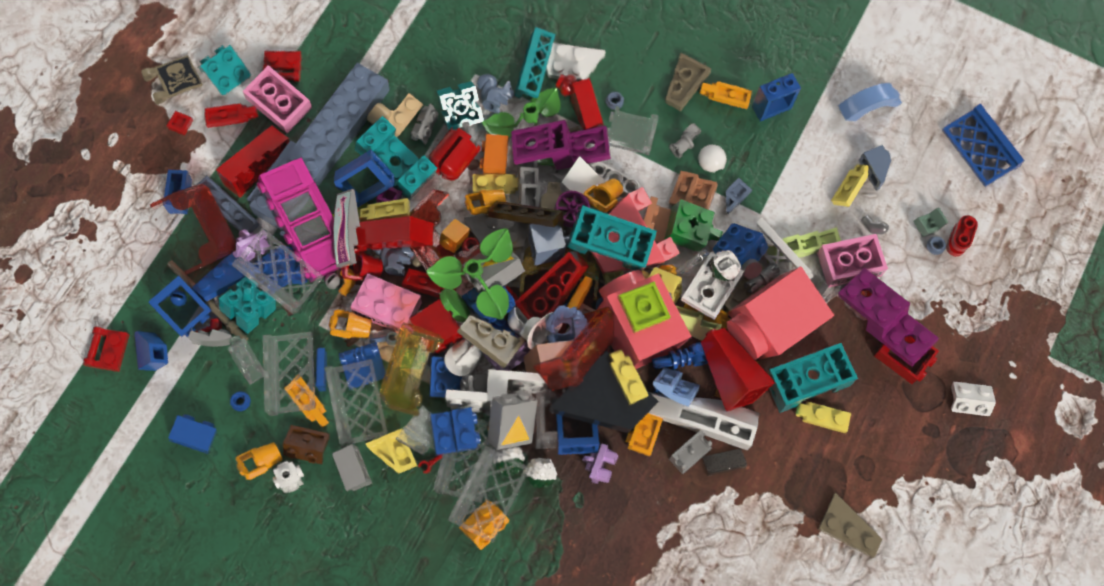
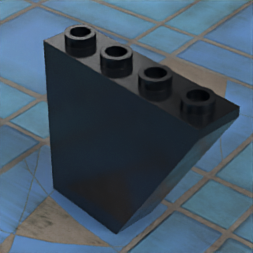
M607 351L603 355L599 353L591 361L593 365L589 369L585 367L578 374L580 378L576 382L572 380L564 388L566 392L562 396L558 394L551 400L552 406L549 411L557 415L629 433L659 401L646 389L648 397L629 405L609 363L612 360Z

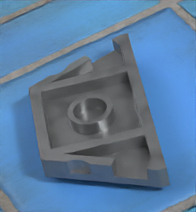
M488 215L464 217V223L470 228L473 236L480 244L490 233L507 228L510 233L513 250L523 249L529 232V223L491 218Z

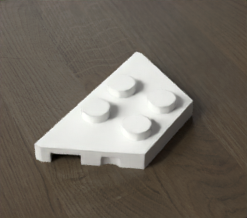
M541 41L543 45L549 43V42H543V41ZM553 43L546 68L548 78L559 79L561 74L566 76L572 74L576 76L577 82L587 79L589 74L595 70L599 61L605 57V50ZM540 50V54H541V56H542V59H544L545 56H544L543 52Z

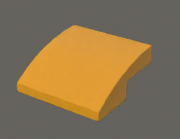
M585 276L583 281H580L566 307H576L579 310L593 285L592 278Z

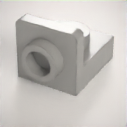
M487 374L462 376L460 381L461 391L487 393Z

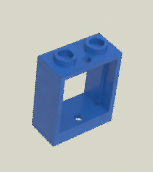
M793 73L759 87L752 105L759 121L792 109L801 89Z
M371 149L336 170L334 184L337 189L343 192L354 189L357 207H360L393 187L394 174ZM368 167L380 181L358 193L347 179Z
M180 276L176 277L148 302L181 338L184 335L189 337L190 332L196 330L194 327L199 322L203 324L211 317L209 313L212 310ZM179 287H182L204 310L182 330L159 307Z
M556 414L558 455L598 453V425L592 424V437L563 438L562 416Z

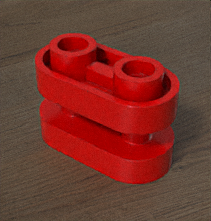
M965 215L953 226L946 245L950 255L959 257L972 245L978 227L977 220L974 217Z

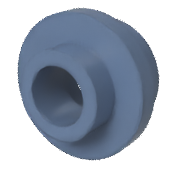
M612 92L606 97V105L612 110H618L624 104V98L618 92Z
M932 237L927 241L926 246L931 254L940 255L946 249L945 241L941 237Z

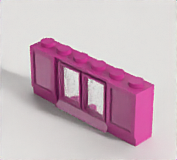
M302 157L259 175L258 189L261 193L265 194L269 210L274 211L276 224L279 228H283L285 232L283 234L284 239L288 245L291 244L295 260L297 262L300 261L303 267L301 271L305 279L313 282L340 269L336 267L334 218Z

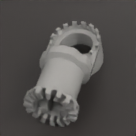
M695 123L685 129L680 140L670 145L669 148L671 152H674L673 155L675 157L681 158L686 150L694 147L692 140L701 132V129Z

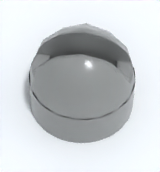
M335 273L327 274L324 280L329 289H336L341 283L339 276Z

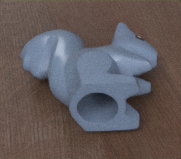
M484 74L478 78L477 85L482 90L481 99L485 110L499 114L501 104L508 105L507 101L514 98V91L510 86V81L503 88L496 87L497 80L493 75Z
M412 247L373 250L376 255H380L384 270L390 275L397 276L405 275L403 264L410 265V258L415 255Z

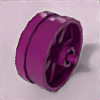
M567 191L558 197L554 209L566 211V214L563 216V226L573 228L576 220L575 213L577 214L578 209L582 206L590 208V204L582 193ZM566 198H573V200L569 203ZM576 199L579 200L581 203L577 204L575 202ZM562 200L567 207H562L558 205ZM568 216H569V217H572V220H573V221H570V220H568V219H566V218H567Z

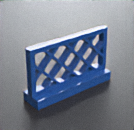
M981 103L942 129L984 187L1012 170L1021 167L1025 161ZM972 116L976 122L975 127L965 125V120ZM953 127L961 128L960 136L952 135L949 130ZM964 129L974 131L973 139L962 137ZM977 131L985 133L987 136L986 141L976 140ZM961 141L971 142V151L964 150L961 147ZM974 144L985 145L984 153L973 151ZM987 147H995L998 150L997 156L986 154ZM972 155L983 157L982 164H974ZM985 158L996 159L995 167L984 166ZM999 160L1006 161L1010 166L1007 169L997 168ZM983 169L994 171L993 177L988 181L982 175Z

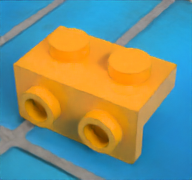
M648 413L635 426L634 431L628 433L626 442L629 443L627 449L650 457L663 418Z
M487 499L459 529L482 550L505 528L509 520L496 505Z

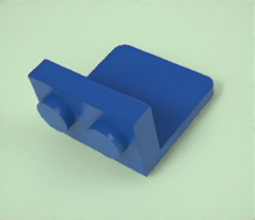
M733 223L713 247V252L716 254L717 252L730 250L738 258L742 268V265L749 259L759 261L767 252L769 246L763 233Z
M281 245L255 262V265L261 270L258 276L262 289H265L271 295L289 283L303 285L308 282L302 274L301 269L303 267L300 261L297 262L293 256L292 251L294 250L292 247Z

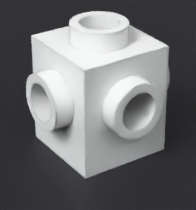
M283 462L277 466V469L273 470L275 474L273 481L277 489L281 487L285 493L293 492L304 484L301 479L304 476L300 466H295L293 462ZM290 474L288 478H283V476Z

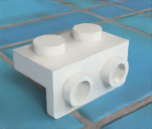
M953 381L951 386L954 398L951 406L952 412L983 416L991 415L996 404L992 386Z

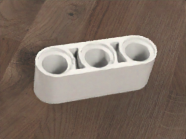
M595 162L591 165L596 168V171L602 173L599 176L605 182L610 179H617L622 184L623 193L620 197L624 198L631 193L626 190L627 188H631L634 191L639 189V183L635 179L602 162Z

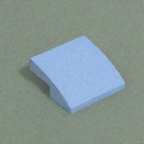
M663 368L654 380L653 385L668 398L689 407L697 395L700 385L681 380L683 372Z

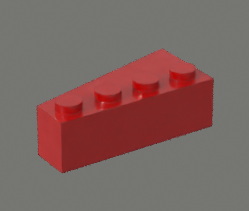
M274 126L264 130L258 137L216 169L223 185L241 198L258 181L259 175L266 173L290 142L289 138Z

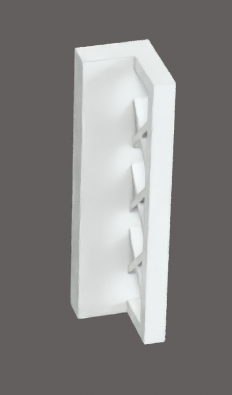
M763 218L759 219L754 230L762 231L768 246H775L777 248V256L768 255L767 253L763 255L770 264H777L775 269L779 267V259L790 262L789 269H781L779 267L780 275L793 270V265L794 268L801 266L810 279L813 278L812 271Z

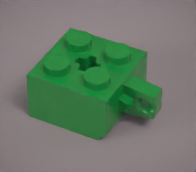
M680 199L672 206L664 240L671 237L673 242L679 246L693 251H701L707 246L708 241H719L723 231L713 227L712 222L715 212Z

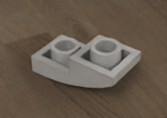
M212 329L211 334L198 330V333L191 331L188 337L193 344L211 347L227 346L235 342L232 335H230L231 333L224 329H219V331Z

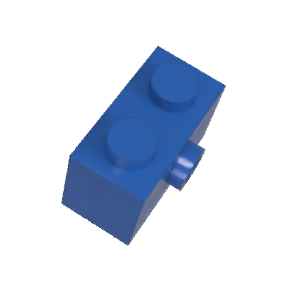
M168 170L163 206L168 213L188 214L189 201L193 197V189L191 188L192 178L187 170Z
M183 414V417L177 415L168 437L169 441L208 454L217 433L214 424L206 421L202 423L196 422L194 417Z

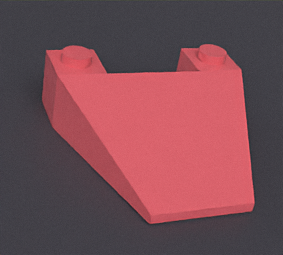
M642 187L619 200L607 214L647 227L639 212L651 205L652 202ZM611 232L608 235L611 242H618L619 237L616 233ZM671 237L658 244L654 240L646 268L657 267L680 254ZM591 251L603 273L630 270L622 267V261Z

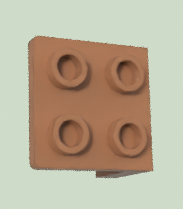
M651 196L650 201L652 204L647 208L644 222L647 228L657 231L655 242L660 243L665 238L671 209L656 205L658 198Z

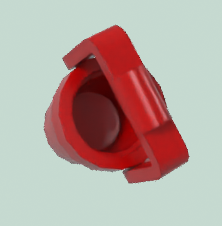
M354 249V252L357 254L355 256L356 263L353 264L354 276L348 275L349 266L341 268L344 279L364 281V277L367 274L380 277L383 270V262L380 258L366 255L365 250Z

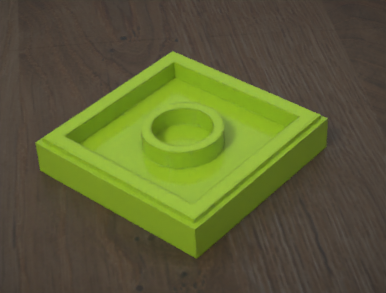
M655 281L618 295V300L633 333L671 318Z

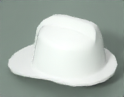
M551 313L543 318H530L520 332L521 336L526 339L530 350L535 345L545 344L548 341L547 336L552 332L546 330V320ZM562 324L555 327L556 333L560 330Z
M465 338L456 342L447 351L444 362L447 369L454 375H468L479 364L483 352Z

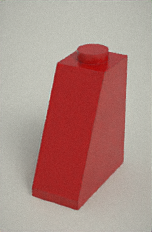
M590 78L572 83L570 101L582 130L603 126V120Z

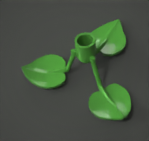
M551 88L539 93L538 98L533 97L530 103L525 104L523 108L524 113H520L516 123L511 114L500 112L482 122L483 127L489 134L506 135L509 139L512 137L511 131L518 127L523 118L526 122L537 126L540 113L544 117H552L560 111L561 102L557 88ZM552 157L537 160V164L554 166Z
M507 228L496 230L483 239L480 245V252L482 255L487 256V258L478 259V261L475 259L467 261L462 271V264L457 258L452 256L444 257L427 269L428 276L434 283L445 289L459 287L462 283L461 275H465L466 272L470 277L478 278L486 290L477 297L476 304L478 310L487 317L503 319L509 308L508 293L500 285L488 288L481 277L483 274L481 264L490 261L491 258L494 262H503L512 255L513 244Z

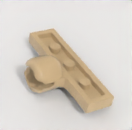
M408 94L394 111L389 110L382 103H377L369 112L367 120L374 124L384 116L396 128L395 136L398 138L424 104L411 94Z

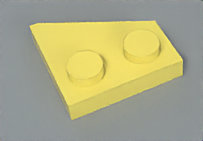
M402 428L366 443L369 450L398 474L417 466Z

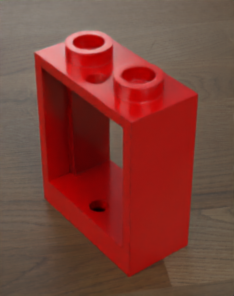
M908 336L904 338L909 344L915 342L913 337ZM884 344L874 357L910 384H913L917 380L921 382L926 376L927 372H925V369L928 366L931 368L938 358L935 356L939 350L932 346L924 354L926 358L915 373L887 354L890 349Z

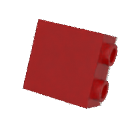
M440 299L410 318L426 348L433 354L443 352L447 348L446 346L456 343L463 338L457 332L462 324L453 318L452 315L454 313L451 310L447 311L444 308Z

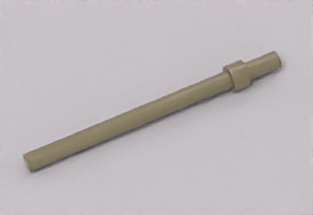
M173 260L168 262L167 266L177 277L180 276L190 288L195 285ZM200 298L223 322L231 334H234L242 343L249 339L239 329L240 327L236 322L221 312L212 300L206 302Z

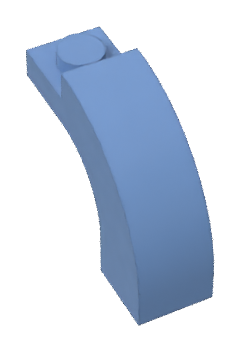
M883 83L852 95L839 104L838 107L846 121H857L874 109L884 106L898 107L902 102L899 92L892 87L891 83Z

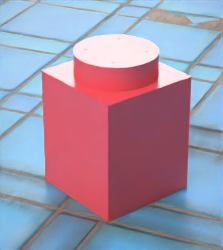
M800 266L779 275L729 310L727 313L731 319L727 322V329L754 360H761L780 355L835 315Z
M635 270L614 279L599 290L603 302L597 308L595 314L614 352L621 349L624 356L629 355L635 369L651 363L653 358L668 355V352L671 350L675 352L691 338L659 273L645 279L641 270ZM655 281L671 318L633 333L618 300V295Z

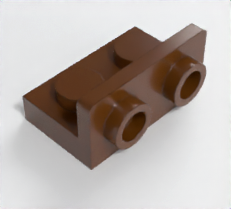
M291 425L283 442V455L292 459L296 458L310 463L322 464L323 454L329 442L330 434Z

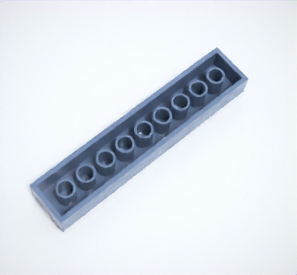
M356 63L279 166L302 157L317 187H319L367 122L369 112L377 103H381L390 91L388 80L363 65ZM259 192L249 205L253 214L279 230L284 231L282 227L279 228L274 218L276 215L273 210H269L265 194ZM308 192L281 204L290 222L294 221L311 198Z

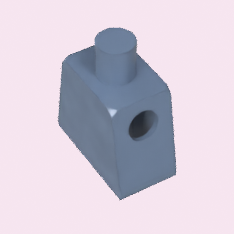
M529 225L528 240L534 265L561 260L565 256L570 236H563L560 226Z

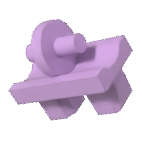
M245 229L241 230L239 238L236 239V251L233 252V255L236 258L241 256L248 262L255 257V249L262 255L267 253L270 249V245L266 240L268 233L265 230L257 234L249 233Z
M601 444L598 455L597 453H591L590 456L583 457V461L587 463L585 470L591 471L590 478L596 484H598V481L609 483L612 472L604 469L605 462L615 465L618 454L609 450L605 444Z

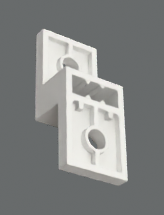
M710 252L681 300L715 320L728 297L742 278L744 271L740 270L738 276L729 281L713 278L710 264L716 254ZM703 290H711L713 296L710 298L705 297Z
M489 370L487 393L446 390L447 407H451V410L472 408V412L490 410L491 413L492 398L508 394V389H512L513 392L528 390L534 394L547 392L549 374Z

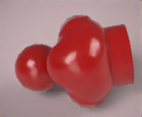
M572 74L567 76L560 75L556 87L560 89L562 95H571L572 83L577 82L576 76Z

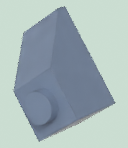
M883 145L863 152L859 159L861 165H868V178L876 191L885 182L891 163L890 153L888 150H885Z

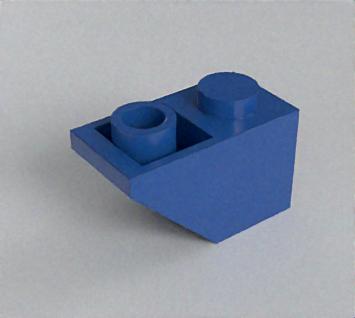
M136 331L135 342L138 370L157 371L167 365V345L155 333Z

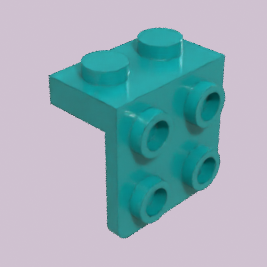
M224 45L220 46L214 51L216 54L213 57L206 56L199 61L201 65L198 66L199 70L202 73L205 72L222 95L227 94L251 76L250 71L230 45L224 47Z

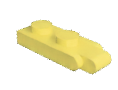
M857 164L853 170L851 169L831 200L834 205L850 207L868 177V165Z
M473 174V193H478L480 190L503 189L505 194H515L518 191V177L514 174Z
M408 198L369 204L366 208L359 210V221L410 216V202Z
M621 349L610 353L609 355L612 360L609 363L629 405L648 397V393L629 355L624 356Z
M806 402V405L800 403L796 410V416L803 418L802 421L842 433H847L851 416L849 412L812 402Z

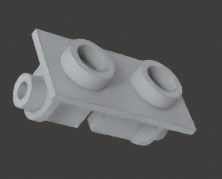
M432 104L421 108L417 121L421 124L415 123L411 132V139L415 141L420 139L424 145H426L431 136V131L439 115Z

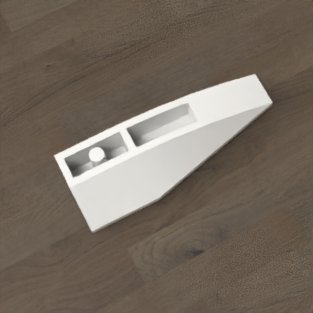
M651 393L659 402L650 410L649 414L661 417L663 421L697 433L702 430L705 436L747 451L752 446L760 413L743 407L726 411L722 400L695 397L688 407L675 402L664 394Z

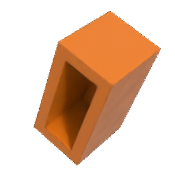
M486 134V141H482L481 152L485 153L484 158L481 157L480 169H483V174H506L508 136Z

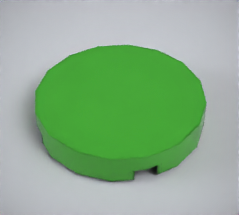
M443 289L441 291L440 300L444 308L454 313L452 316L455 320L464 323L471 315L465 301L453 289Z

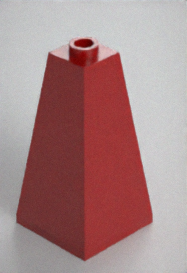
M725 328L711 329L706 333V337L701 341V345L726 411L753 404L775 383Z

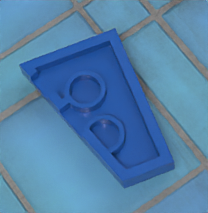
M232 251L191 289L207 302L228 291V287L238 283L245 276L260 274V268L250 261L246 262L241 256L236 258L233 255L234 251Z

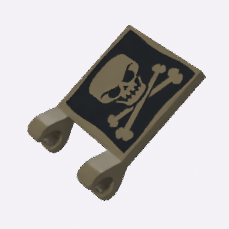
M188 55L155 68H145L141 71L145 81H150L156 76L158 77L164 91L153 93L154 101L158 105L171 97L203 86Z

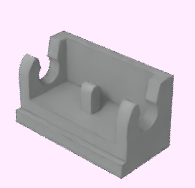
M702 430L696 433L669 459L682 474L712 449V442L705 439V433Z
M350 445L332 453L346 491H355L372 484L357 446Z

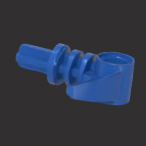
M701 342L690 345L688 349H683V352L676 350L675 354L671 350L666 356L652 359V365L656 370L670 366L672 370L678 368V365L684 367L686 363L689 366L691 362L693 366H702L708 363Z

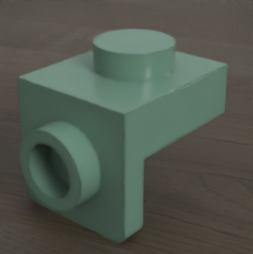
M935 208L931 213L918 217L913 222L924 237L939 231L948 223V220L940 208Z

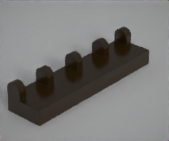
M496 201L487 210L488 217L548 227L563 226L564 224L562 210Z

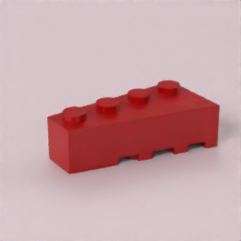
M412 216L360 222V227L356 228L358 245L354 246L355 249L367 251V249L382 250V248L433 246V223Z
M577 251L568 252L515 302V305L528 320L533 317L543 318L545 315L554 312L559 306L564 305L589 265Z

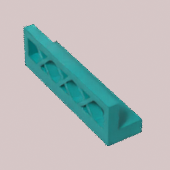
M535 27L529 39L514 97L520 99L523 94L534 98L539 97L556 34ZM541 35L550 38L548 44H542L540 41ZM541 50L545 58L539 61L535 54ZM538 66L541 73L534 76L531 71L532 67ZM533 81L536 91L526 89L527 83Z

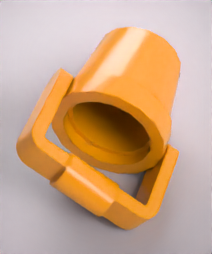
M610 179L603 184L591 186L583 195L588 199L592 207L607 213L618 203L617 198L623 193V186L617 179Z
M503 189L480 190L478 193L465 195L464 204L472 215L488 214L487 210L496 201L506 202V197ZM480 200L481 206L474 208L472 201Z
M337 309L330 317V334L343 338H369L372 319L356 315L354 312ZM338 317L348 318L346 331L335 329Z
M272 442L237 456L236 467L241 475L250 480L265 473L269 468L282 461V457L276 444ZM253 458L257 468L248 472L243 461Z

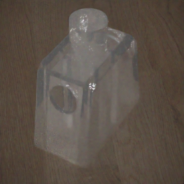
M240 336L232 337L229 340L231 346L228 347V351L248 383L251 385L266 376L267 373L246 339H241Z
M422 405L395 439L422 455L430 447L435 450L430 423L431 413Z

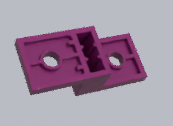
M566 120L511 131L513 161L515 165L552 157L556 169L561 170L571 168L579 156L587 164L611 159L607 126L570 133ZM530 142H535L533 146H527ZM589 144H595L592 148H586Z
M866 268L838 292V297L868 320L866 331L911 367L939 339L908 314L910 302ZM867 290L870 291L872 295L869 297L862 296L861 292ZM908 336L913 337L915 342L909 344L904 338Z

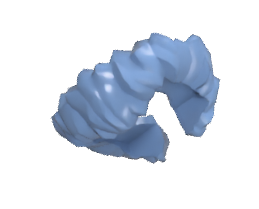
M564 305L556 308L546 320V330L552 332L547 336V343L583 339L588 329V323L582 312L577 310L576 307L569 308ZM568 323L570 325L569 331L564 334L555 332V327L559 324Z

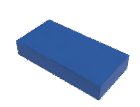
M318 348L316 387L319 391H326L327 352L325 348Z

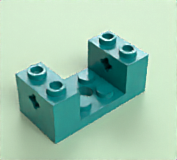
M382 116L356 141L355 151L363 155L372 149L394 174L393 187L402 191V195L410 200L434 177L437 167L425 155L419 159L395 136L396 128ZM393 157L398 158L400 164L393 166L390 164V159Z
M582 206L577 213L567 248L583 254L589 250L622 261V267L642 271L646 268L657 231ZM609 233H616L619 237L618 242H611L608 238Z
M842 343L777 366L767 372L775 382L769 388V391L779 413L795 408L803 400L829 390L834 393L850 387L858 379ZM808 371H815L818 374V379H811L808 376Z

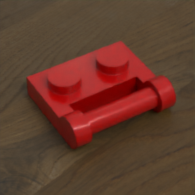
M264 51L263 70L270 66L274 71H294L277 73L285 80L300 82L301 51Z
M93 327L92 341L87 358H84L83 365L119 372L130 335L126 332ZM101 336H104L106 339L100 360L95 361Z

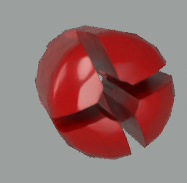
M452 127L428 158L437 167V175L442 174L441 177L449 181H455L462 175L481 150L479 145L476 147L470 140L472 136L460 128L457 130H453Z

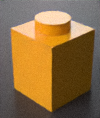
M454 219L441 232L439 243L446 250L455 253L462 246L464 240L468 238L470 229L457 219Z

